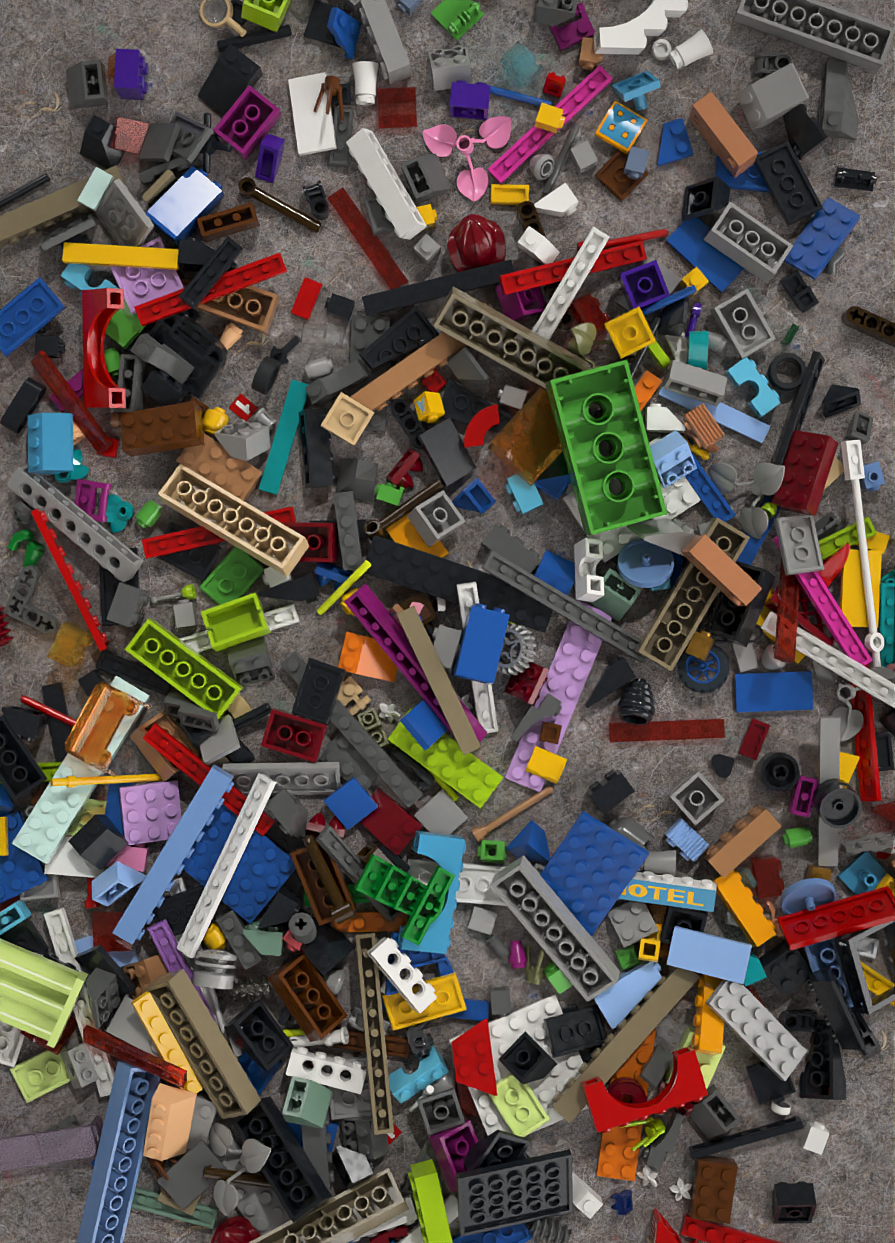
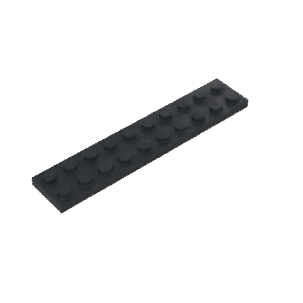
M374 535L366 558L371 566L365 573L459 604L457 584L476 582L479 604L486 605V609L494 611V608L506 610L505 614L510 615L508 621L546 633L553 611L492 574Z

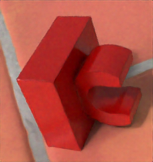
M555 72L548 73L542 92L560 98L566 83L565 76H557Z

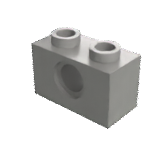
M85 1043L76 1044L60 1052L73 1088H82L99 1079Z

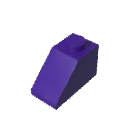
M266 134L260 144L255 178L274 183L283 156L285 139Z

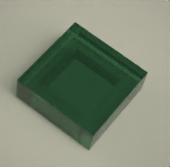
M793 323L780 343L788 346L797 333L799 326Z

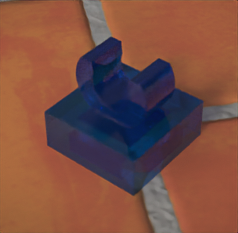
M624 1189L620 1193L611 1195L612 1199L617 1200V1203H614L611 1208L618 1210V1215H626L633 1210L632 1190Z

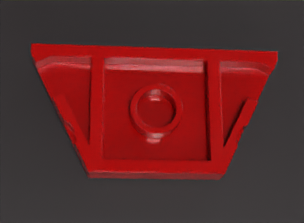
M483 1019L451 1042L456 1082L496 1096L497 1087L488 1019Z

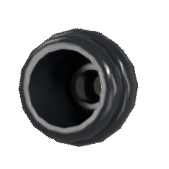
M636 678L635 681H631L617 704L618 717L622 721L635 725H646L651 722L655 714V701L652 698L653 693L650 691L651 686L646 683L645 679Z

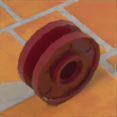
M631 1077L617 1078L607 1088L608 1093L620 1101L626 1095L631 1096L630 1101L627 1103H643L648 1100L641 1084Z

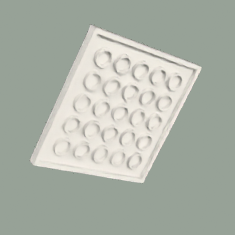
M555 994L513 1011L505 1017H499L488 1022L496 1083L511 1073L498 1059L525 1031L552 1058L543 1019L563 1014ZM462 1034L449 1039L450 1044L453 1040H455ZM579 1051L552 1058L557 1065L543 1079L528 1083L550 1118L549 1121L531 1133L564 1119L552 1107L551 1103L553 1101L551 1099L558 1091L562 1092L566 1088L565 1083L569 1078H575L579 1073L578 1069L583 1064ZM468 1086L487 1136L496 1130L513 1134L488 1093Z

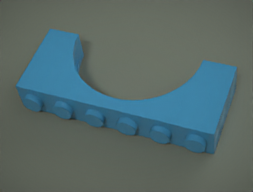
M415 831L413 850L418 854L432 858L439 867L456 876L444 897L445 901L442 912L430 924L420 945L418 946L401 937L405 926H400L397 944L402 950L446 954L447 948L450 947L451 943L449 933L454 925L452 915L453 910H456L457 907L455 897L456 891L458 892L460 888V880L458 879L459 873L463 870L462 855L466 851V842L461 836Z

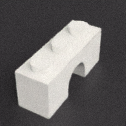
M584 538L574 545L576 600L594 602L604 596V577L596 576V566L603 559V541Z

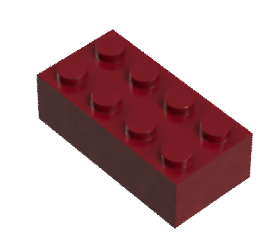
M795 430L784 463L783 481L778 491L774 494L772 503L782 510L816 516L838 442L828 435Z

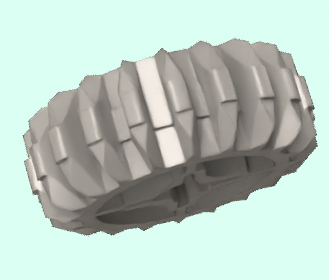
M516 623L507 625L497 668L498 672L505 675H518V673L524 672V668H530L529 662L534 661L532 655L536 654L533 648L537 645L532 643L535 638L531 636L532 632L527 630L525 626ZM516 635L519 640L516 641L512 636ZM505 658H508L511 661V663L508 664L505 661Z

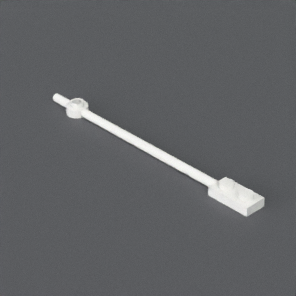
M860 440L841 442L845 481L851 480L869 626V634L865 637V647L868 651L872 652L873 668L881 667L880 651L884 647V638L880 633H877L859 479L865 478Z

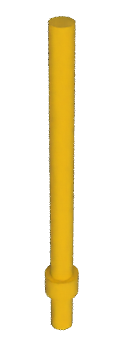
M159 774L96 777L66 776V778H52L50 784L51 786L71 788L76 787V785L155 782L163 780Z

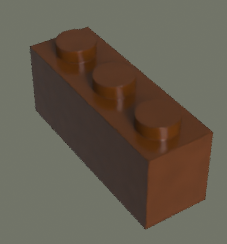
M252 202L197 218L200 232L205 242L260 226Z

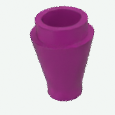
M521 940L510 941L509 964H511V969L526 967V962L528 961Z

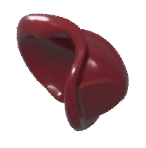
M469 214L452 229L448 238V253L455 270L462 272L505 261V236L497 223L478 214Z
M233 1216L218 1226L211 1243H249L262 1235L247 1218Z

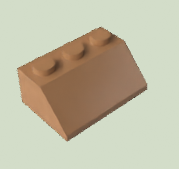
M164 710L140 726L130 735V738L165 782L179 772L180 769L142 739L155 722L196 756H200V753L171 716H166V711Z

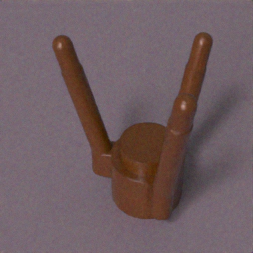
M336 76L325 77V82L321 84V90L313 111L317 112L325 92L328 95L325 113L329 114L332 96L338 93L340 120L344 121L343 86L340 85V78Z
M147 1157L146 1159L150 1163V1167L157 1179L161 1176V1173L165 1180L168 1181L169 1177L163 1169L166 1161ZM174 1158L167 1159L173 1164L177 1162ZM163 1188L167 1198L171 1199L172 1197Z

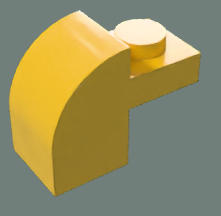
M656 924L659 932L645 939L641 938L638 960L658 962L661 924Z

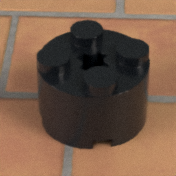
M774 751L767 753L761 758L757 767V776L764 786L774 791H785L796 785L800 777V771L797 761L792 756ZM776 768H780L781 774H776Z

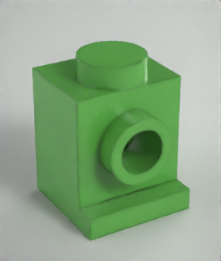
M386 482V485L377 484L374 494L377 495V500L398 507L405 488L400 487V490H398L396 485Z
M482 840V845L478 846V857H481L482 862L506 864L507 844L505 841ZM491 850L496 851L494 856L489 855Z
M554 961L550 962L543 969L559 994L573 985Z

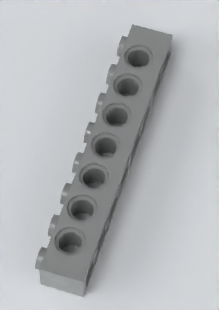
M28 465L16 469L7 484L15 495L20 496L26 501L29 507L39 508L40 511L44 510L49 521L56 526L58 531L67 535L74 544L79 545L85 550L87 555L93 557L103 568L109 570L117 580L124 583L134 577L143 563L139 556L40 474L29 473Z

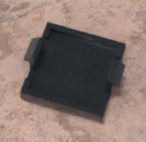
M763 1061L746 1067L759 1105L769 1100H772L774 1104L785 1101L783 1095L796 1092L790 1076L786 1081L780 1080Z

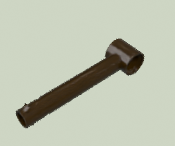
M245 177L239 181L238 187L243 198L258 200L311 230L310 232L317 234L322 223L318 219L315 220L258 188L252 178ZM249 184L253 186V189L250 192H245L242 190L243 187Z
M438 479L432 480V483L426 488L419 491L379 521L373 518L367 520L363 525V529L369 539L372 541L374 535L384 538L387 528L410 513L416 506L425 502L439 491L441 492L444 489L443 485Z
M313 834L303 838L302 841L334 906L330 910L335 922L340 924L355 917L356 914L350 901H344Z
M209 1165L204 1167L203 1178L206 1180H224L226 1182L228 1178L238 1171L219 1169ZM243 1172L231 1181L232 1183L272 1189L265 1175Z

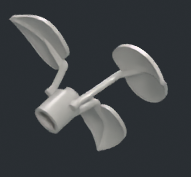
M727 463L712 464L709 468L710 479L720 493L726 494L731 492L733 485L752 486L753 494L758 497L751 504V508L744 507L741 509L739 517L745 532L756 539H760L767 530L769 520L767 513L760 507L755 508V505L763 498V494L772 495L778 491L783 481L785 466L761 463L754 469L753 477L755 481L735 482L738 474L731 465Z
M813 660L816 676L823 684L832 686L837 682V679L839 680L837 695L847 704L848 708L839 707L833 711L831 716L840 717V741L848 740L855 736L863 726L864 719L862 713L859 710H852V705L849 702L850 699L855 697L856 691L862 689L860 687L855 688L851 684L843 685L840 675ZM885 667L870 669L895 684V672Z
M215 1122L210 1130V1146L212 1151L218 1156L226 1155L227 1151L241 1153L240 1162L245 1166L228 1178L226 1182L224 1180L217 1181L214 1187V1200L217 1207L224 1215L229 1216L238 1203L237 1190L230 1182L246 1170L250 1173L258 1172L266 1163L271 1148L251 1138L244 1142L242 1150L232 1149L230 1147L233 1143L231 1132L223 1124Z

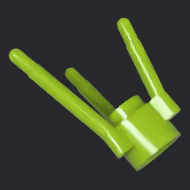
M649 1117L641 1121H632L629 1125L624 1126L630 1127L647 1124L645 1127L647 1136L633 1146L632 1151H635L642 1145L647 1147L659 1135L665 1133L664 1123L660 1119L654 1120L653 1117Z

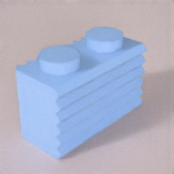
M681 817L664 833L668 837L666 841L673 848L677 845L682 850L679 854L687 861L691 859L695 862L710 846Z

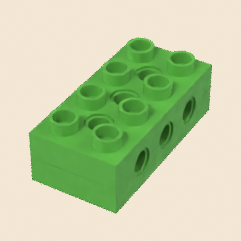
M628 361L612 363L547 382L545 386L585 535H593L666 515L667 510ZM591 403H596L601 408V416L598 419L593 418L589 414L588 408ZM601 441H606L611 446V453L608 457L602 456L599 452ZM613 478L617 479L621 484V490L617 495L612 494L609 490V482Z

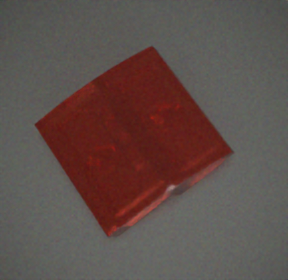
M415 87L377 89L379 129L417 127Z
M93 912V947L101 945L106 952L133 951L132 944L112 933L124 912Z

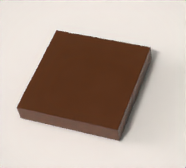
M618 150L594 177L622 203L649 173L644 171L642 179L628 178L626 174H623L628 154Z

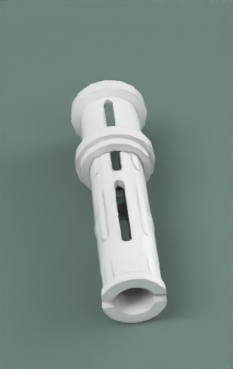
M341 1027V1029L331 1030L321 1040L310 1042L306 1035L290 1037V1040H292L291 1043L294 1045L293 1048L322 1044L330 1047L337 1043L348 1044L349 1034L346 1027Z

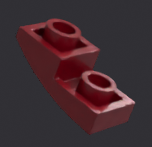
M402 1224L389 1231H380L377 1235L369 1237V1243H389V1237L402 1239L404 1236H408L407 1225Z

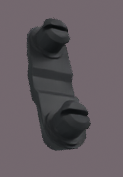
M399 747L390 750V757L396 764L402 762L415 771V774L420 778L416 786L418 788L422 786L420 789L422 792H425L428 787H433L435 778Z

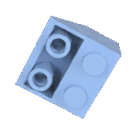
M676 430L650 446L657 476L664 488L697 469L687 441Z
M117 861L92 881V900L108 907L143 883L146 875Z

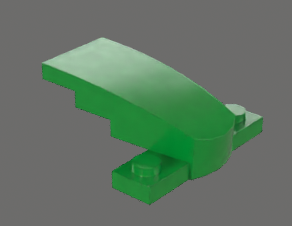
M372 854L354 889L410 915L401 937L419 946L430 924L442 912L445 901L444 897L456 875L437 866L426 886L413 876Z

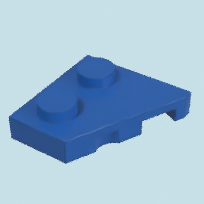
M332 7L327 27L331 34L334 35L338 46L344 48L346 52L345 58L353 59L361 23L338 7Z
M683 118L664 123L657 161L658 167L694 155Z

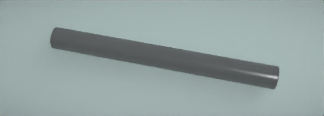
M574 122L554 165L553 172L542 193L545 195L550 194L580 128L578 123Z

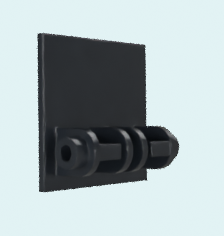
M314 0L303 36L340 48L335 41L334 35L331 34L327 27L331 8L338 7L348 15L351 14V11L344 9L345 5L340 3L334 6Z

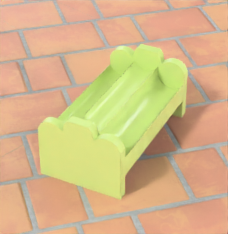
M0 939V1021L47 1040V1045L54 1048L63 1033L88 974L83 971L78 972Z

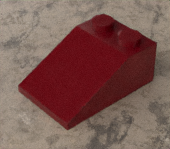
M280 522L304 536L309 544L308 549L299 561H338L337 523Z
M273 708L271 709L261 746L316 763L327 725L294 713Z
M378 787L371 796L377 803L378 808L359 822L398 856L415 836V831H419L423 824Z

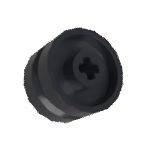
M836 778L825 780L818 785L812 797L813 807L824 823L830 827H848L855 823L861 814V799L844 780Z

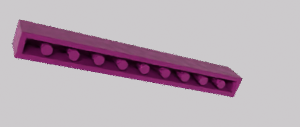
M364 584L344 601L345 604L452 733L403 628L367 584ZM458 697L480 743L488 732Z

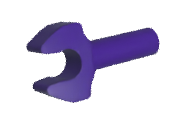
M697 302L694 303L690 313V320L685 334L687 339L689 331L695 330L701 312L702 304Z

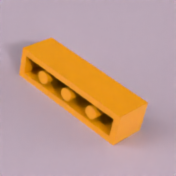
M732 870L725 878L719 875L712 880L717 883L716 893L752 947H758L776 935L774 931L775 926L769 919L765 918L763 915L764 910L759 903H755L751 890L747 886L744 887L741 882L742 877L738 871Z
M699 974L700 978L696 981L698 995H696L694 1002L696 1007V1014L693 1018L695 1032L692 1035L691 1044L695 1052L718 1055L722 1053L724 1021L705 1002L723 979Z

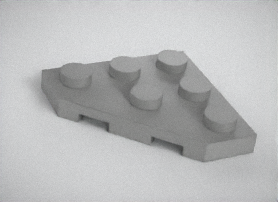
M895 828L841 843L842 850L850 855H854L862 851L872 850L873 852H878L886 848H894Z

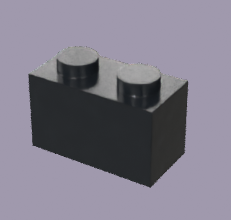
M159 368L151 371L141 387L142 391L162 406L182 403L189 393L184 384H181Z

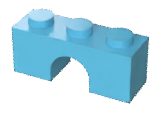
M68 264L61 274V277L65 279L64 284L71 289L75 287L79 289L81 296L82 290L119 289L106 279L100 286L90 287L88 281L93 271L85 264Z
M746 356L728 369L725 374L735 388L743 383H749L754 386L756 395L747 404L759 419L780 404V397L775 390L769 388L766 377L758 373L755 362Z
M432 1046L430 1055L427 1058L420 1059L418 1057L420 1064L414 1073L407 1074L400 1067L389 1075L390 1090L401 1104L449 1072L442 1055L434 1046Z

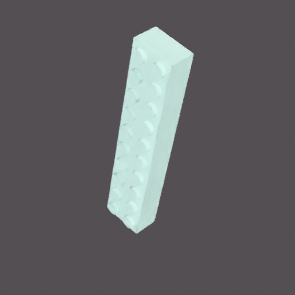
M116 676L53 778L103 776L151 696ZM49 783L12 844L45 864L49 863L97 784L76 785V787L67 788L66 786H51Z

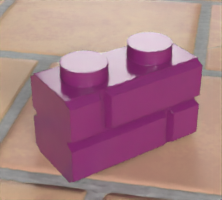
M800 775L798 782L791 790L787 812L810 818V807L813 805L812 797L817 788V779Z

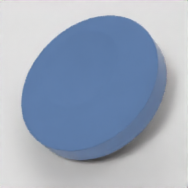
M641 538L627 543L620 550L617 563L618 571L625 581L641 588L656 587L665 583L672 575L674 556L668 549Z
M809 878L798 881L786 888L780 897V904L785 915L806 909L812 911L816 906L837 901V893L833 884L821 878Z

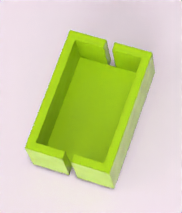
M256 592L201 611L205 627L208 630L207 633L211 646L216 652L271 633L260 598Z

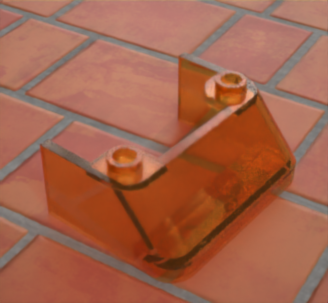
M98 683L65 743V751L86 764L115 777L116 773L107 768L112 760L111 752L107 748L124 715L130 717L136 714L139 710V705L149 710L151 706L107 683Z

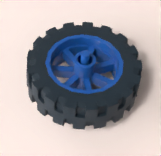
M713 643L709 655L714 657V659L706 663L703 660L699 662L694 656L687 654L686 647L677 662L678 674L684 685L691 689V691L700 692L701 694L711 693L721 688L729 674V661L722 648ZM693 659L698 666L689 667V664ZM717 661L718 670L708 667ZM699 670L695 678L690 674V671ZM708 671L716 673L712 679H709ZM702 673L705 674L707 681L698 680Z

